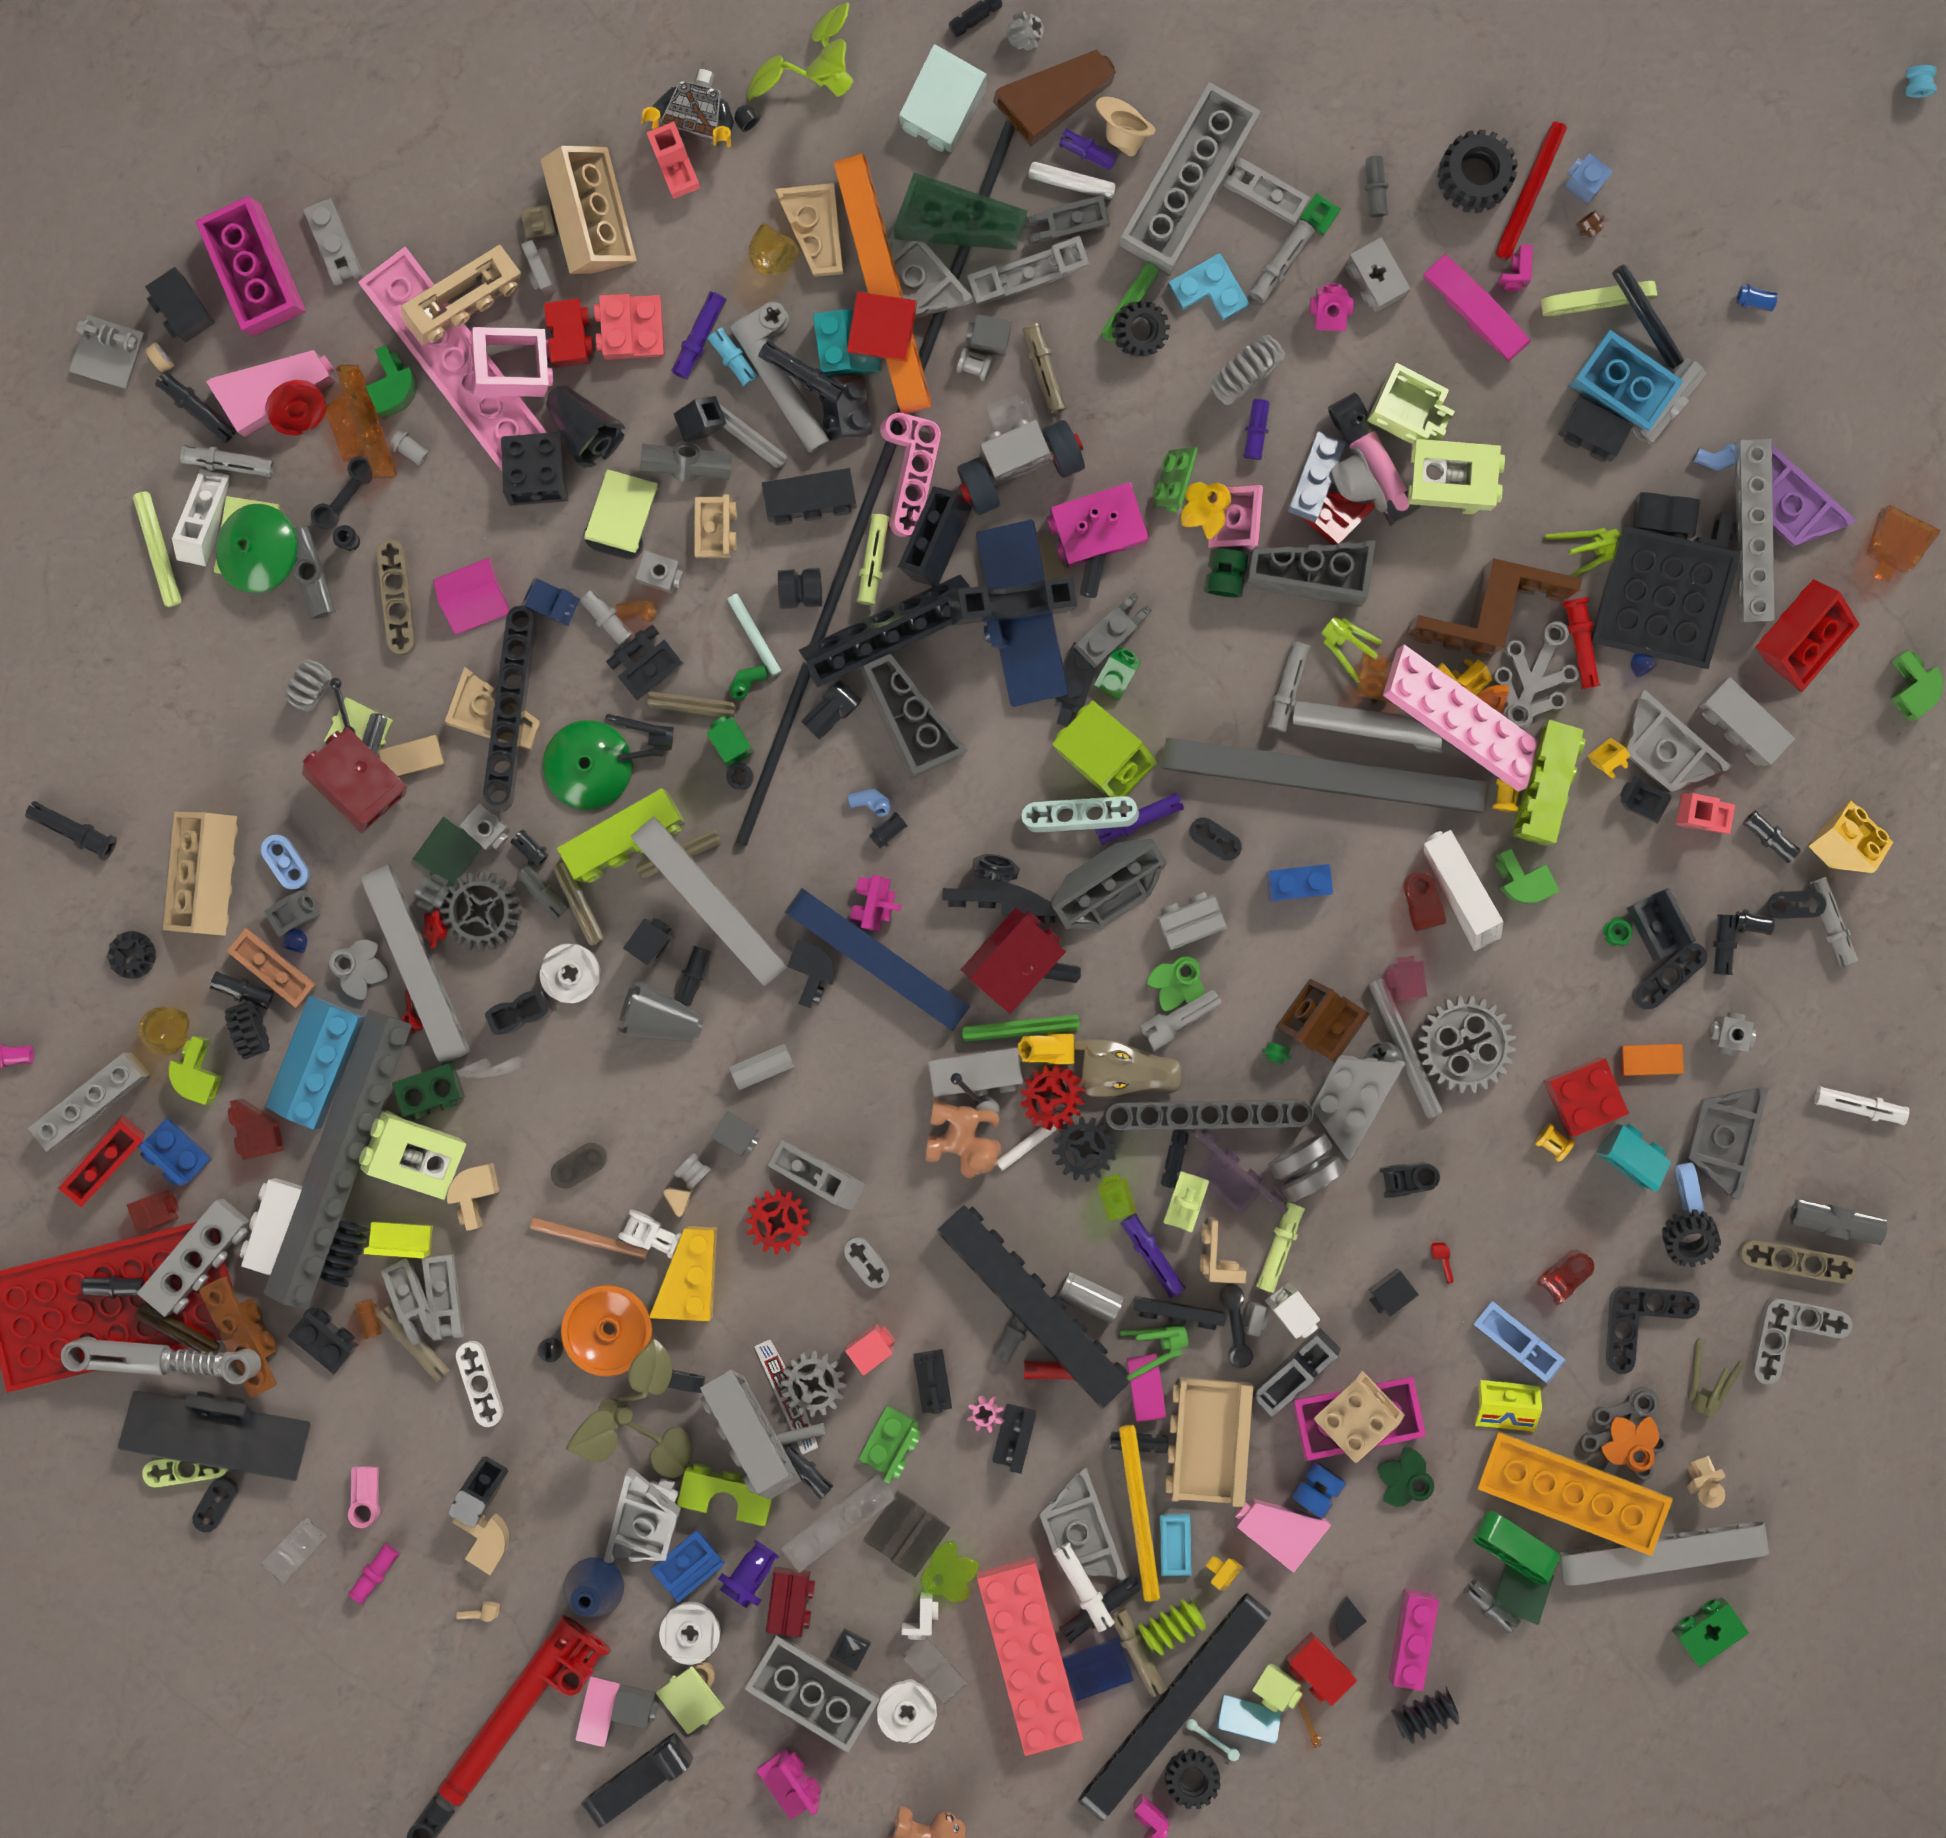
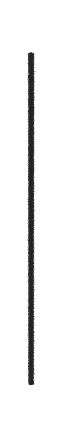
M1005 121L950 268V272L958 281L1015 131L1014 126L1009 121ZM947 310L934 313L919 351L923 372L926 369ZM893 420L890 428L891 432L900 436L902 425L898 421ZM888 441L884 444L810 644L826 636L897 444ZM804 661L736 843L747 846L810 679Z

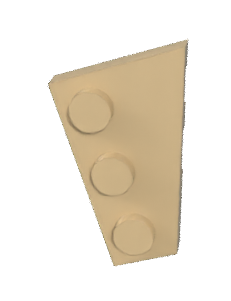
M834 183L775 189L813 276L843 274Z

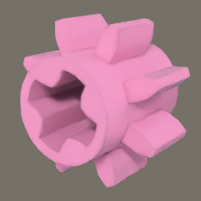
M981 1395L978 1397L980 1403L978 1406L972 1403L969 1404L968 1407L974 1411L973 1416H970L967 1420H974L978 1424L976 1426L977 1432L983 1426H987V1430L991 1433L994 1431V1422L997 1424L1004 1423L999 1414L1005 1407H998L995 1404L996 1396L986 1402L985 1397ZM984 1407L993 1413L989 1417V1422L986 1417L981 1418L980 1412L984 1410Z

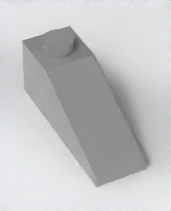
M782 1139L768 1164V1167L834 1205L851 1211L866 1185L844 1171Z

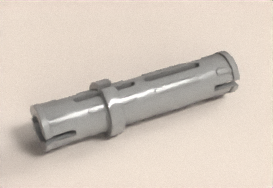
M1299 220L1269 264H1265L1262 269V275L1249 291V295L1254 300L1264 304L1274 287L1278 283H1282L1285 278V272L1315 232L1310 224Z
M184 444L181 449L180 461L182 464L204 466L210 471L223 469L266 476L268 478H271L273 475L274 459L224 452L212 446L206 449Z
M1300 642L1291 643L1277 695H1274L1273 712L1267 726L1271 730L1286 733L1292 708H1295L1297 702L1295 700L1296 692L1310 650V646Z
M1827 877L1809 882L1810 890L1823 893L1827 899V908L1820 916L1828 934L1826 939L1828 943L1831 942L1839 966L1843 967L1859 961L1849 937L1851 932L1849 929H1846ZM1815 899L1817 907L1821 906V901H1816Z

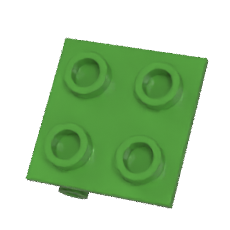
M1197 447L1168 451V454L1165 455L1162 461L1161 468L1163 472L1160 482L1157 483L1153 492L1154 502L1152 507H1166V510L1172 513H1177L1178 508H1182L1187 484L1190 481L1189 477H1191L1195 464Z

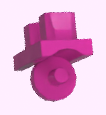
M872 875V878H858L856 893L867 895L865 907L857 905L852 907L851 921L860 924L861 928L880 932L882 920L890 921L892 910L901 911V905L893 904L896 892L889 891L891 879Z

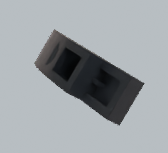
M973 877V889L943 888L942 901H948V907L966 908V902H978V908L996 909V903H1002L1001 915H1009L1017 907L1024 914L1028 910L1031 911L1042 921L1041 923H1055V917H1058L1050 901L1028 889L1004 881L997 882L993 879Z

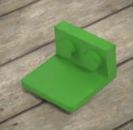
M886 1405L858 1460L884 1473L883 1481L888 1484L892 1477L898 1479L906 1464L907 1458L903 1456L907 1450L912 1453L920 1438L921 1432L918 1431V1421Z

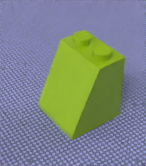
M1093 700L1078 711L1073 722L1067 728H1063L1052 743L1059 754L1106 797H1127L1157 764L1144 743Z

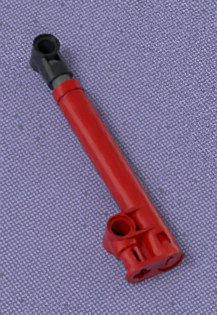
M562 1615L449 1771L447 1778H444L438 1786L439 1796L432 1797L409 1829L407 1838H420L416 1832L418 1828L426 1829L429 1832L430 1838H437L454 1815L455 1811L453 1808L455 1805H463L469 1797V1793L474 1790L547 1687L551 1685L566 1696L578 1694L594 1673V1666L601 1656L608 1655L611 1652L610 1647L577 1621ZM590 1651H594V1652L591 1654V1656L587 1659L586 1657L588 1656V1654L590 1653ZM565 1674H576L579 1678V1684H568L565 1680Z

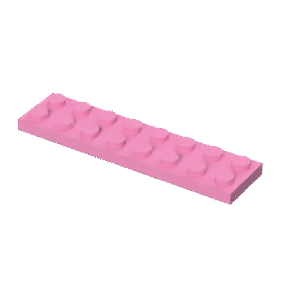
M406 246L358 282L501 471V438L503 436L547 433L520 396H473L469 346L471 332L465 324L460 327L452 326L445 331L446 333L441 339L434 343L430 341L424 345L419 343L400 317L401 305L434 286V283ZM448 302L439 307L441 309L439 315L444 313L445 308L450 305ZM486 353L488 377H504Z

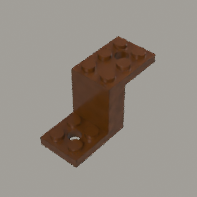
M1493 558L1483 567L1470 627L1418 615L1409 623L1407 634L1414 636L1413 640L1420 643L1431 644L1432 640L1442 642L1443 647L1450 650L1460 651L1461 647L1472 649L1473 655L1489 657L1490 654H1495L1505 647L1517 591L1529 595H1534L1535 591L1545 593L1547 599L1564 601V598L1568 599L1580 590L1582 579Z

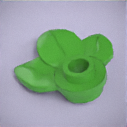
M1189 956L1179 957L1173 964L1163 963L1158 965L1147 979L1149 986L1160 988L1158 994L1159 1003L1163 1011L1176 1008L1184 1000L1190 1003L1204 995V986L1199 980L1200 965L1194 958ZM1183 966L1189 967V973L1186 976H1182L1180 973Z

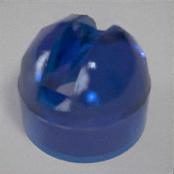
M1638 653L1630 661L1631 670L1636 678L1647 674L1657 666L1653 657L1648 654Z
M293 929L284 936L281 946L290 951L305 953L308 943L307 936L303 931Z

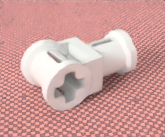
M630 1209L628 1213L630 1218L624 1231L619 1233L618 1238L647 1250L653 1247L666 1253L667 1257L672 1259L682 1234H673L660 1228L662 1224L650 1216ZM639 1223V1225H638V1227H637V1230H636V1232H635V1234H634V1230H635L637 1224Z

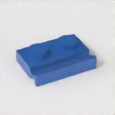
M696 1529L669 1552L666 1561H658L650 1570L668 1592L674 1596L677 1603H679L721 1568L725 1561L716 1553L717 1551L699 1529Z

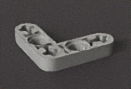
M1780 1297L1769 1299L1763 1307L1751 1364L1752 1376L1763 1384H1773L1779 1380L1791 1328L1833 1338H1844L1851 1333L1853 1328V1322L1849 1315L1839 1310ZM1779 1303H1781V1308L1785 1310V1314L1779 1315L1777 1320L1778 1325H1783L1782 1330L1768 1327L1769 1322L1775 1324L1776 1315L1772 1313V1308H1778ZM1807 1309H1811L1815 1313V1321L1810 1326H1804L1800 1321L1801 1313ZM1839 1316V1321L1843 1322L1844 1326L1843 1328H1837L1835 1332L1834 1327L1822 1324L1823 1318L1836 1321ZM1775 1332L1779 1335L1780 1343L1776 1348L1768 1349L1765 1345V1338L1769 1333ZM1763 1351L1771 1355H1777L1776 1360L1769 1358L1768 1366L1773 1368L1772 1374H1767L1765 1378L1764 1374L1759 1372L1760 1366L1765 1367L1768 1360L1767 1357L1762 1356Z

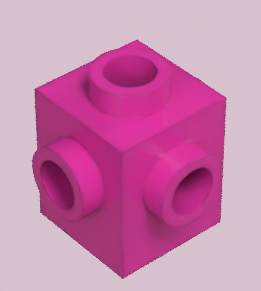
M1327 283L1324 284V288L1316 287V296L1310 297L1309 313L1314 315L1313 323L1315 329L1346 331L1347 316H1352L1353 298H1349L1347 289L1342 288V285Z

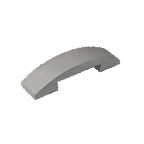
M1077 236L1052 245V249L998 268L992 266L967 275L978 305L1038 288L1075 273L1090 264L1081 237Z

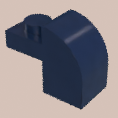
M533 578L521 605L568 626L580 598L563 588L559 589L538 578Z

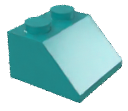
M836 310L813 314L820 369L823 371V375L828 378L832 376L864 375L881 372L880 358L847 352L854 314L852 310Z
M1628 1123L1626 1127L1616 1124L1595 1153L1642 1189L1657 1192L1671 1161L1664 1157L1667 1152L1654 1142H1651L1649 1145L1640 1138L1643 1134Z

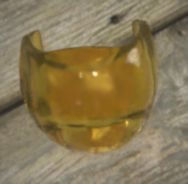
M762 223L756 230L748 250L749 259L754 269L768 276H779L786 273L793 266L799 253V248L793 240L779 234L766 223Z
M172 1006L152 1008L142 1016L139 1022V1036L143 1044L153 1053L173 1055L185 1045L188 1039L190 1021L187 1013L179 1008Z

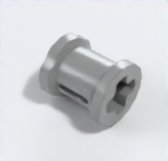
M964 347L956 372L961 373L965 371L980 377V380L985 381L993 356L988 355L985 357L969 351L968 347Z

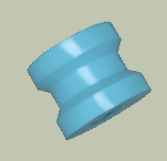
M1917 65L1906 69V78L1909 80V85L1906 87V96L1921 98L1934 95L1937 92V86L1934 84L1937 68L1932 65Z

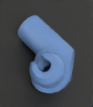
M1727 444L1723 450L1715 454L1698 448L1693 462L1714 471H1721L1735 464V445Z
M876 789L848 794L851 808L866 805L879 817L887 816L890 812V801Z

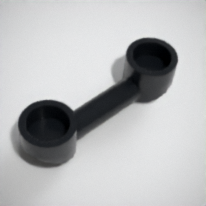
M359 456L349 462L347 470L352 478L330 506L321 503L312 509L311 520L317 527L330 529L336 526L340 519L339 513L361 485L371 482L374 476V468L366 458Z
M1227 1284L1221 1289L1219 1298L1221 1303L1228 1308L1234 1345L1228 1352V1358L1233 1366L1245 1368L1251 1364L1253 1353L1246 1345L1240 1310L1244 1303V1293L1239 1286Z

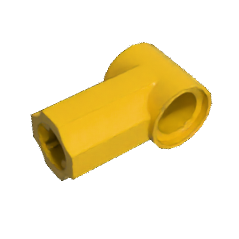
M1074 1034L1023 1036L1021 1042L1018 1043V1055L1021 1056L1022 1062L1074 1064Z

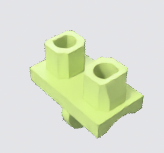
M1180 1171L1163 1223L1193 1232L1209 1180Z

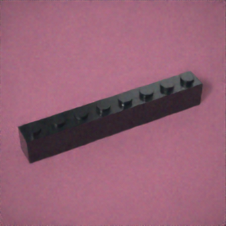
M963 1205L937 1229V1233L1095 1403L1103 1409L1130 1383L1126 1378L1129 1373L1119 1362L1116 1361L1113 1364L1105 1356L1108 1351L1097 1339L1092 1342L1086 1336L1087 1328L1078 1318L1074 1317L1071 1320L1064 1312L1067 1307L1056 1295L1050 1297L1043 1290L1046 1284L1037 1274L1029 1275L1022 1267L1025 1264L1023 1259L1014 1250L1009 1253L1002 1246L1005 1241L993 1228L990 1231L986 1229L981 1223L984 1220L982 1215L973 1206L968 1209Z

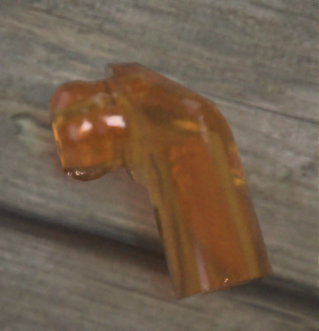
M634 600L616 604L619 619L641 615L643 621H652L657 616L655 611L657 606L651 600Z

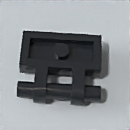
M653 624L644 631L639 630L634 634L635 638L623 648L619 646L613 651L615 654L606 660L612 670L621 664L626 667V670L618 678L637 701L684 664L665 639L658 645H653L651 640L660 634ZM644 647L648 653L633 663L630 657Z

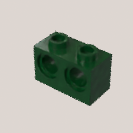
M448 1063L392 1082L402 1116L412 1115L413 1120L430 1115L429 1109L439 1105L441 1110L459 1105L457 1099L465 1097L454 1063ZM442 1079L447 1080L451 1086L450 1093L447 1096H442L437 1091V1084ZM413 1089L419 1090L422 1094V1101L418 1106L411 1104L409 1101V1093Z

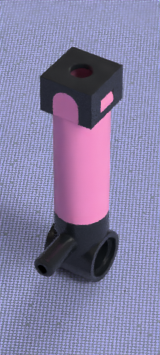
M1354 392L1328 406V413L1335 427L1344 435L1351 449L1352 447L1360 449L1369 470L1384 493L1387 510L1383 514L1389 525L1392 526L1417 512L1421 506L1408 504L1409 490L1406 488L1372 424L1367 421L1368 413L1360 397Z

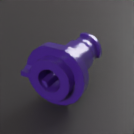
M756 1539L753 1542L755 1545L745 1554L732 1575L728 1577L721 1573L718 1578L719 1581L724 1583L720 1591L745 1608H748L750 1603L756 1606L759 1605L761 1599L754 1594L770 1572L774 1560L780 1557Z

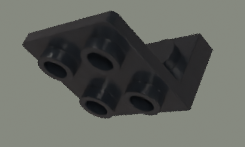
M559 432L503 436L501 438L503 493L509 506L568 501V489L563 479L562 437Z

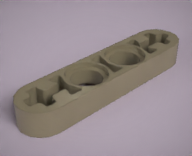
M387 539L382 541L377 548L386 640L392 652L405 656L413 652L416 647L407 555L405 548L400 542L394 539ZM389 546H393L395 550L399 551V554L394 555V564L397 567L401 565V570L391 568L385 571L386 566L391 567L390 558L384 556V552L389 551ZM400 575L402 577L403 585L399 590H389L387 580L390 576ZM396 604H402L406 608V615L401 620H394L390 615L391 608ZM408 624L407 629L402 628V635L409 639V643H405L404 649H401L398 645L394 644V641L399 639V630L396 628L392 630V625L404 626Z
M1755 1239L1743 1241L1738 1249L1739 1259L1744 1264L1755 1268L1841 1284L1851 1282L1857 1274L1855 1262L1841 1255ZM1755 1245L1757 1251L1768 1253L1767 1259L1754 1257L1753 1261H1751V1257L1746 1255L1747 1249L1751 1250ZM1781 1250H1786L1790 1255V1262L1785 1267H1779L1775 1262V1256ZM1809 1256H1816L1820 1261V1266L1815 1272H1808L1805 1268V1260ZM1842 1261H1844V1266L1848 1267V1273H1842L1841 1278H1839L1840 1273L1827 1270L1828 1264L1841 1266Z

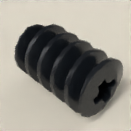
M340 1220L338 1225L340 1230L335 1233V1242L330 1246V1254L326 1257V1263L323 1265L319 1277L328 1283L348 1287L349 1282L344 1277H352L354 1272L349 1266H356L359 1262L353 1255H361L363 1249L358 1244H365L368 1240L362 1232L367 1233L371 1232V1230L347 1220Z
M1445 1687L1446 1696L1439 1690L1434 1692L1435 1701L1428 1695H1425L1423 1697L1424 1706L1416 1699L1413 1700V1711L1405 1704L1402 1705L1401 1716L1394 1709L1391 1710L1402 1738H1407L1411 1744H1415V1733H1418L1422 1739H1426V1728H1429L1435 1735L1437 1734L1438 1723L1445 1730L1448 1729L1449 1718L1456 1725L1460 1724L1459 1713L1447 1687Z

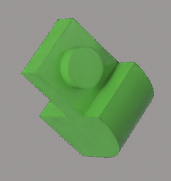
M1906 650L1896 655L1890 661L1909 684L1890 699L1908 721L1919 719L1939 701L1943 692V677L1937 666L1925 671L1922 659L1916 653Z
M1512 849L1495 855L1498 860L1495 863L1498 873L1503 879L1507 877L1509 881L1498 888L1508 899L1517 903L1528 904L1542 901L1560 892L1547 865L1539 866L1524 874Z

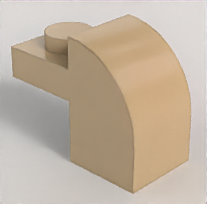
M489 1163L466 1169L459 1173L449 1186L447 1202L448 1204L460 1202L461 1207L457 1208L458 1219L461 1225H465L466 1231L483 1226L477 1198L500 1192L494 1164Z
M495 1513L487 1522L484 1520L485 1516L482 1515L475 1527H469L454 1519V1524L477 1538L465 1560L491 1575L505 1555L509 1545V1531L504 1520Z

